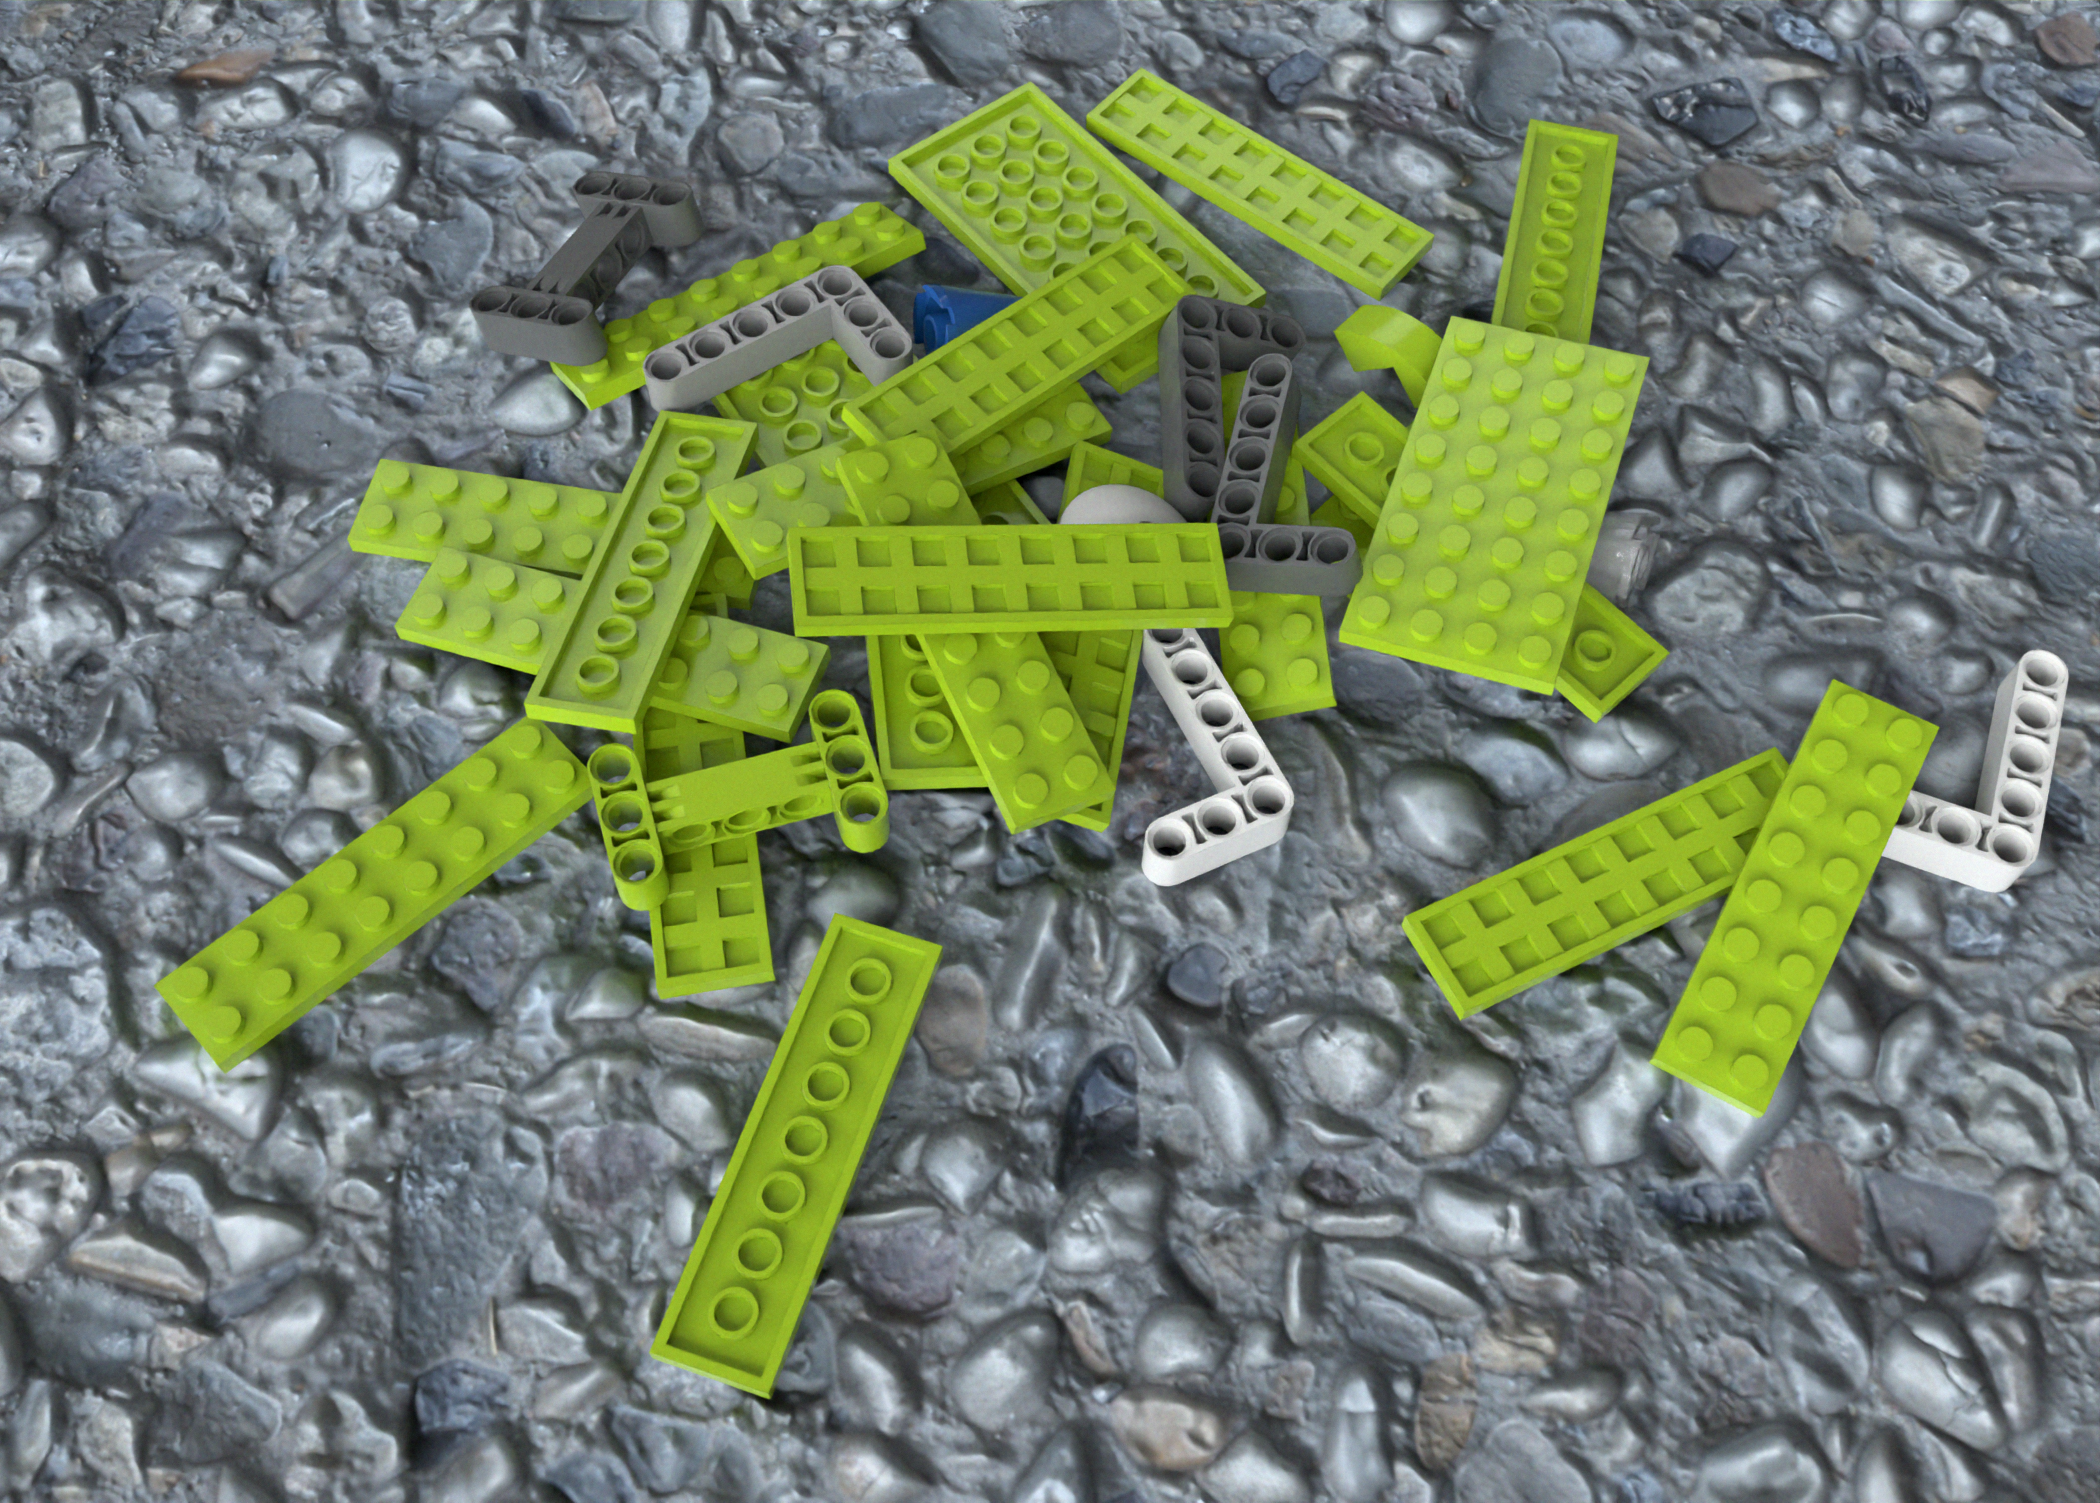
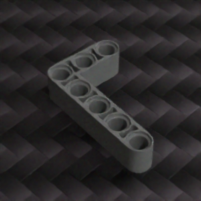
M1186 295L1178 301L1158 333L1164 500L1178 511L1187 523H1201L1213 509L1225 464L1220 368L1237 372L1249 370L1251 364L1257 358L1271 353L1283 354L1292 362L1306 344L1307 338L1304 328L1293 317L1204 296Z
M1265 354L1257 358L1248 370L1210 523H1217L1229 590L1333 597L1346 596L1353 593L1355 585L1360 582L1363 576L1360 554L1356 541L1350 532L1338 527L1273 524L1302 403V396L1292 363L1283 354Z

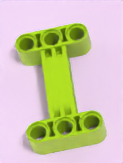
M839 689L826 690L814 697L809 706L812 742L646 784L644 783L639 760L635 752L627 745L612 743L596 749L587 762V772L610 868L622 902L630 909L648 911L660 906L666 900L670 891V881L663 857L665 855L832 812L840 837L847 847L860 853L873 852L880 849L887 842L890 834L888 797L855 698L848 692ZM831 722L844 723V725L839 727L825 726ZM847 767H854L860 769L859 771L851 774L839 772L840 770ZM615 776H626L618 782H607ZM866 813L875 816V818L863 822L853 819L859 814ZM639 823L631 830H618L624 824ZM647 870L652 872L642 880L629 879L634 873Z

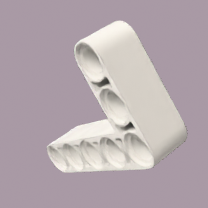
M1195 628L1143 630L1141 649L1143 665L1218 791L1216 795L1158 818L1147 828L1141 866L1146 877L1151 882L1161 886L1180 884L1276 843L1283 838L1287 831L1294 804V794L1291 786ZM1161 640H1167V641H1171V642H1173V643H1169V644H1168V643H1162V642H1160V641H1161ZM1190 680V681H1194V682H1196V683H1198V684L1191 685V684H1186V683H1184V682H1182V681ZM1206 722H1219L1224 726L1215 727L1207 724ZM1230 764H1244L1248 766L1250 769L1239 770L1232 767ZM1256 807H1269L1275 810L1276 813L1264 814L1258 811ZM1221 827L1228 834L1215 835L1209 832L1207 828ZM1169 847L1177 850L1180 854L1164 856L1157 849Z
M2031 650L2021 657L2001 682L1997 690L1975 809L1971 810L1911 790L1882 853L1883 857L1994 893L2005 891L2034 863L2039 852L2069 678L2068 669L2064 661L2049 651Z

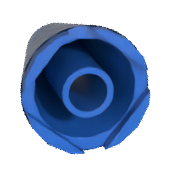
M925 284L922 287L926 292L917 293L914 301L915 344L924 343L927 356L1023 297L941 284Z

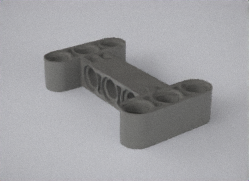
M595 171L581 176L574 183L573 192L585 221L525 289L499 285L486 287L473 295L469 301V308L488 348L499 353L573 366L590 365L603 358L608 351V343L596 316V310L653 243L669 246H686L698 241L704 235L705 225L692 187L682 181L607 171Z

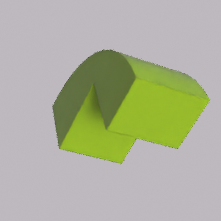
M1362 305L1333 331L1354 372L1394 367L1414 408H1419L1443 339L1424 323L1400 310L1383 305Z

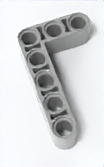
M832 265L654 350L643 361V372L652 407L658 412L664 410L682 413L831 338L837 341L875 387L913 364L912 339L909 333L854 270L843 265Z

